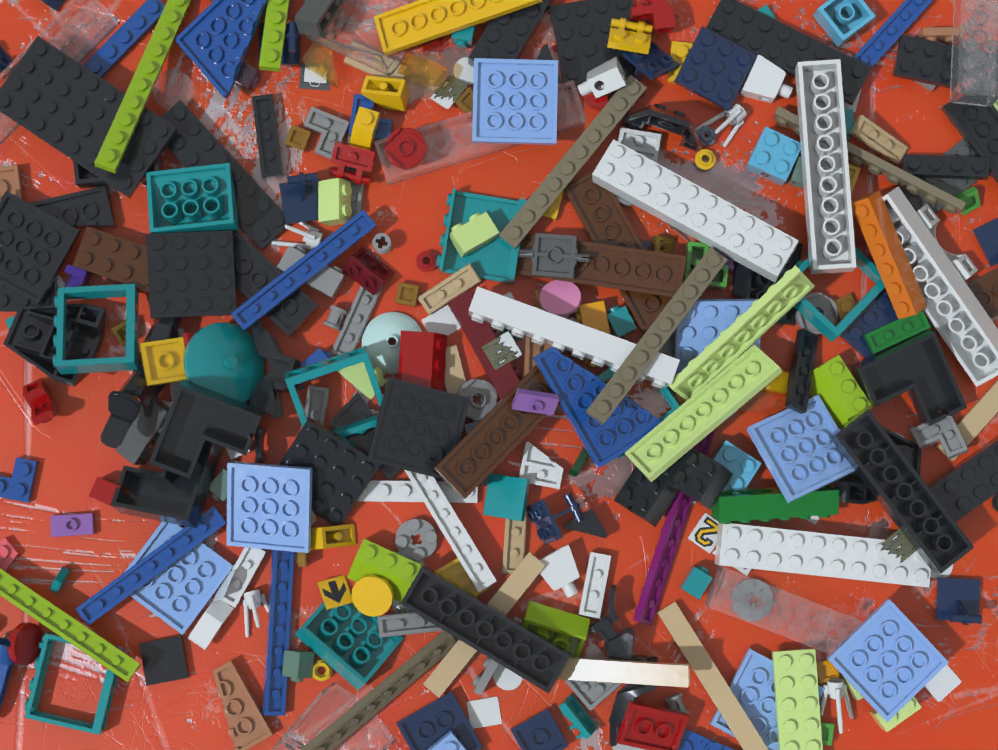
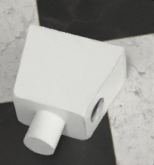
M758 54L739 95L772 103L777 94L788 99L793 87L782 83L786 75L785 71Z
M616 56L587 73V81L577 85L582 97L593 92L595 98H598L625 86L626 74Z
M568 544L539 559L546 565L540 574L553 591L562 588L567 598L578 593L573 581L579 578L580 575Z

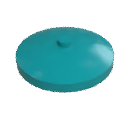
M214 323L197 331L186 346L183 365L187 381L243 403L252 397L259 380L264 375V360L258 355L254 339L247 331L231 323Z

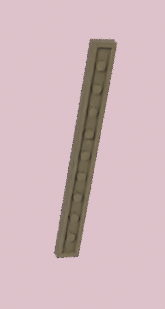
M632 75L627 78L626 85L618 89L499 234L500 238L514 249L517 248L641 97L647 87Z
M778 106L773 116V119L776 120L775 122L782 127L788 126L794 129V132L800 136L798 116ZM847 141L848 158H850L849 161L853 164L863 165L872 174H881L887 177L888 182L906 187L905 190L911 194L916 195L918 193L925 197V201L943 206V210L950 214H959L963 210L966 202Z
M709 248L587 409L586 413L600 424H605L728 259L713 248Z
M442 631L301 750H333L447 655L456 644V640L451 634Z

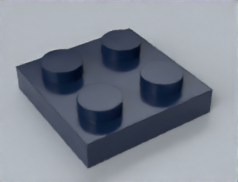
M548 708L510 728L521 750H563L568 747Z

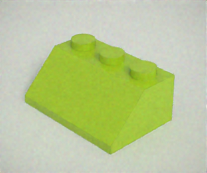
M840 355L832 357L813 369L809 395L811 398L816 395L820 396L838 428L860 411L873 408Z
M363 539L347 578L357 582L360 578L369 574L383 577L391 584L394 591V599L401 602L422 565Z
M529 601L522 624L572 653L571 657H579L587 638L590 619Z

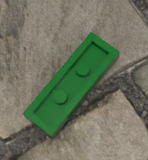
M922 310L917 315L897 319L863 336L871 353L874 354L929 329L931 326Z

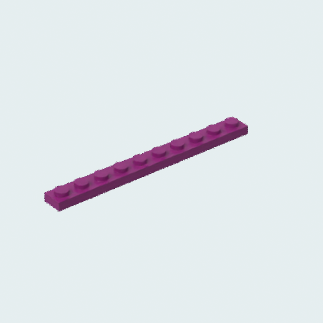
M716 428L693 448L707 456ZM680 492L677 493L668 508L667 517L655 548L651 566L649 567L648 575L635 609L633 620L650 626L653 624L693 501Z

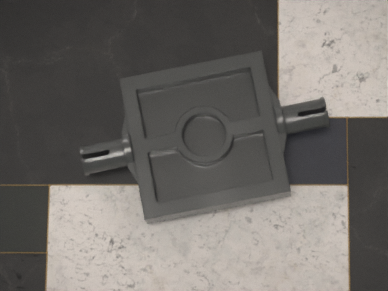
M535 233V244L532 250H519V258H531L533 276L571 279L575 278L577 263H590L591 259L587 258H591V254L578 252V236Z

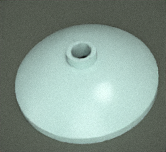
M387 312L378 315L369 322L362 336V347L366 346L374 368L377 366L386 374H398L401 331L422 332L414 319L403 313ZM390 338L396 339L395 345L388 344Z

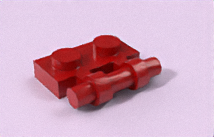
M335 141L331 162L339 165L338 169L331 167L329 175L354 181V184L370 185L371 177L364 176V171H373L377 151ZM346 166L356 168V173L346 171Z

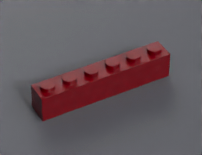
M469 290L448 301L501 400L519 382L521 375L516 366L512 368L510 362L497 370L492 366L482 346L500 335L496 329L492 331L488 322L484 321L481 324L471 320L472 318L469 316L468 310L474 294Z

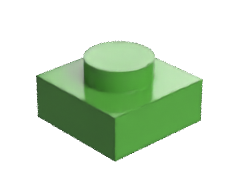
M973 186L955 196L966 202L963 210L960 212L963 216L981 206L978 190Z
M821 722L822 744L832 746L834 724Z

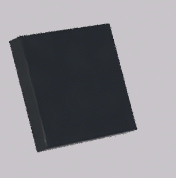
M182 635L139 644L146 686L189 678Z

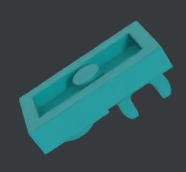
M572 693L558 706L563 715L572 723L569 729L577 728L580 731L576 736L577 739H581L583 736L585 739L589 738L598 728V725Z

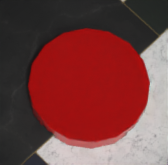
M398 128L390 133L386 139L385 152L387 159L392 165L399 169L408 170L422 163L426 157L427 147L422 134L414 128Z
M23 622L12 631L9 638L11 647H8L10 659L15 664L26 666L32 664L41 652L39 644L42 642L43 634L37 624Z

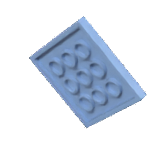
M474 58L472 143L556 145L558 60Z
M698 299L675 329L674 358L680 360L675 375L685 369L692 359L700 355L708 344L714 342L720 333L728 329L735 322L736 318L744 314L757 299ZM761 337L758 338L751 346L755 344L760 349Z
M819 395L808 399L806 413L800 414L788 408L746 429L787 503H791L855 472L829 437L838 427Z
M237 461L228 462L226 545L309 553L311 551L312 468Z
M161 522L125 572L184 527ZM201 542L130 596L184 635L218 590L229 572L232 571L234 565L204 542Z
M886 599L826 658L886 722L898 713L949 663L890 599Z
M748 648L729 688L768 750H779L772 660ZM818 685L820 700L825 688ZM717 709L710 724L735 737Z

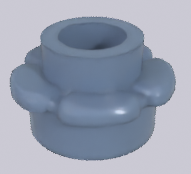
M703 126L697 131L703 146H710L715 142L717 134L710 126Z

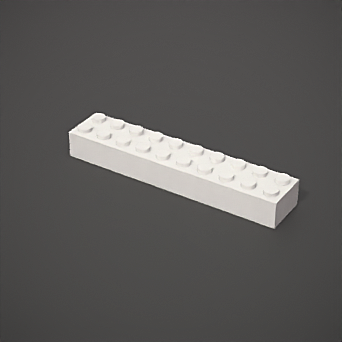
M841 60L798 62L795 68L810 274L853 272L856 268Z
M614 139L592 173V180L595 184L776 283L797 247L799 240Z
M899 186L882 198L927 306L923 311L977 387L998 376V328Z
M478 286L468 310L469 316L472 318L471 320L483 324L486 321L491 323V327L500 331H503L504 328L511 330V334L516 337L532 338L531 342L543 346L546 343L552 345L551 347L561 353L566 350L571 352V356L583 360L585 357L590 359L593 365L599 367L604 365L610 366L613 372L618 370L637 345ZM658 352L637 381H651V386L660 389L668 387V384H672L680 360Z
M718 522L716 565L929 587L931 569L917 551L897 568L893 569L877 550V547L885 541L881 539L732 523L720 524Z

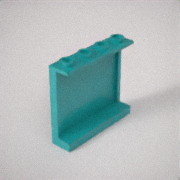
M453 188L452 194L448 193L446 206H450L449 214L444 215L443 226H447L446 233L441 234L440 246L443 247L442 255L438 254L436 267H440V273L454 274L470 263L480 279L514 284L520 244L514 249L498 235L496 239L461 258L449 239L452 227L459 223L464 225L469 222L471 216L478 212L480 215L487 212L501 233L527 200L519 199V201L460 192Z

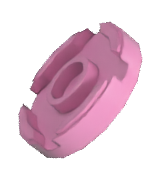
M554 280L542 288L539 294L540 306L544 311L566 318L573 312L578 311L581 305V293L572 282Z

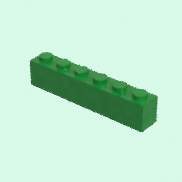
M828 484L791 503H787L779 487L725 490L721 492L712 506L711 516L720 524H731V521L750 523L751 520L769 522L773 518L791 520V517H798L800 519H810L811 516L829 518L830 515H837L839 513L840 490Z

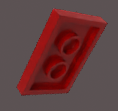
M629 701L616 741L618 744L646 750H678L689 716L687 713Z

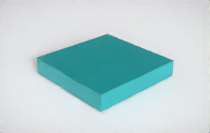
M490 473L483 515L524 521L530 479Z

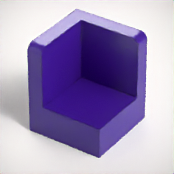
M67 264L64 272L68 274L64 287L88 286L92 274Z

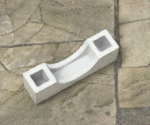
M926 204L916 212L937 241L936 227L940 219L930 206ZM942 248L964 281L978 270L966 253L952 254Z

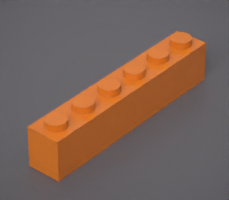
M880 190L861 196L852 202V209L898 320L917 315L927 304Z

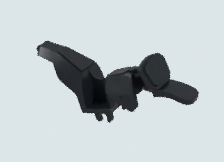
M182 318L157 319L150 328L143 343L179 338L178 328ZM140 351L138 354V370H133L132 375L119 391H112L108 396V411L111 415L101 434V442L110 448H118L122 445L131 424L138 417L141 407H143L146 417L151 416L154 401L158 399L166 385L147 386Z
M261 318L251 326L250 330L258 355L269 362L270 371L259 380L249 405L264 410L262 417L264 414H268L279 419L283 416L279 391L289 392L285 381V373L301 368L300 363L302 362L283 354L276 338L263 329ZM300 383L295 385L298 390L304 389V386L300 385ZM258 425L254 435L255 452L258 462L264 463L266 462L264 438L267 430Z
M612 584L609 595V615L605 614L588 628L589 634L599 633L605 641V649L612 660L658 662L657 656L647 657V655L643 654L633 656L634 630L627 628L620 633L615 631L611 623L618 620L619 617L615 608L616 585ZM626 684L624 688L617 691L609 718V744L611 746H616L618 743L616 741L618 725L623 721L629 701L636 702L641 694L656 690V685Z

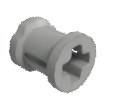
M379 233L374 236L372 244L377 253L384 255L391 251L392 243L387 234ZM384 239L387 246L380 248L378 242H382Z
M330 305L331 311L323 324L340 331V324L344 315H347L348 312Z
M682 692L674 693L664 699L671 710L690 713L682 700Z

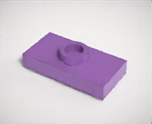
M517 388L512 402V409L553 416L559 402V395Z
M94 513L50 516L51 537L95 534Z

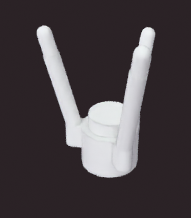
M735 104L730 110H724L696 127L695 130L697 132L703 126H708L725 116L726 120L715 130V133H719L728 124L735 125L723 144V147H726L739 127L744 124L743 119L747 116V113L743 107Z
M306 222L299 223L308 229L306 232L286 224V229L304 236L302 241L306 242V244L272 241L271 244L295 247L297 245L311 251L320 244L323 233Z
M260 589L243 594L245 637L247 638L249 637V610L252 609L257 628L260 627L257 608L262 607L261 602L266 611H269V604L266 601L265 594H261Z
M828 679L827 684L823 685L825 690L820 705V716L823 715L829 694L831 699H836L839 733L842 734L841 698L843 696L850 719L854 718L847 692V684L844 683L843 679Z

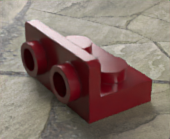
M364 247L355 252L343 268V272L372 295H376L380 288L395 273Z

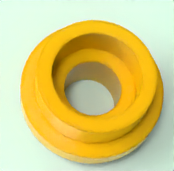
M708 149L700 150L695 156V164L701 170L711 169L716 161L714 153ZM707 156L709 158V162H703L702 157Z
M324 660L316 661L313 664V678L318 681H326L330 678L332 667ZM320 666L325 667L326 672L324 674L318 672Z

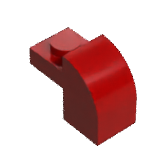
M649 0L647 6L645 3H640L630 9L629 16L631 22L651 19L653 35L671 33L675 30L674 12L666 0Z
M43 378L23 386V397L31 408V419L35 425L47 423L59 413L54 397Z

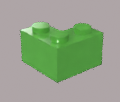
M690 241L685 245L684 256H687L684 281L709 250L708 245ZM728 266L721 268L706 289L724 290L727 287Z

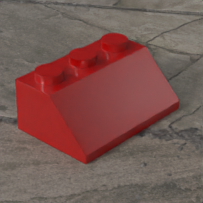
M401 331L398 380L444 391L447 335L433 332Z

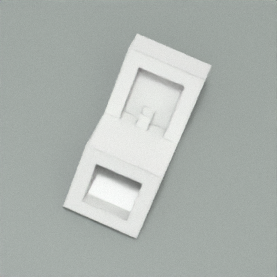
M222 600L212 602L190 633L188 639L206 650L234 608Z

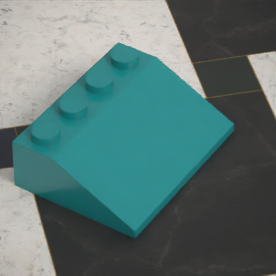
M230 163L146 172L149 230L151 234L239 230Z
M323 602L295 634L296 637L358 691L404 639L402 636L379 638L377 616L372 617L361 613L353 603L326 610Z

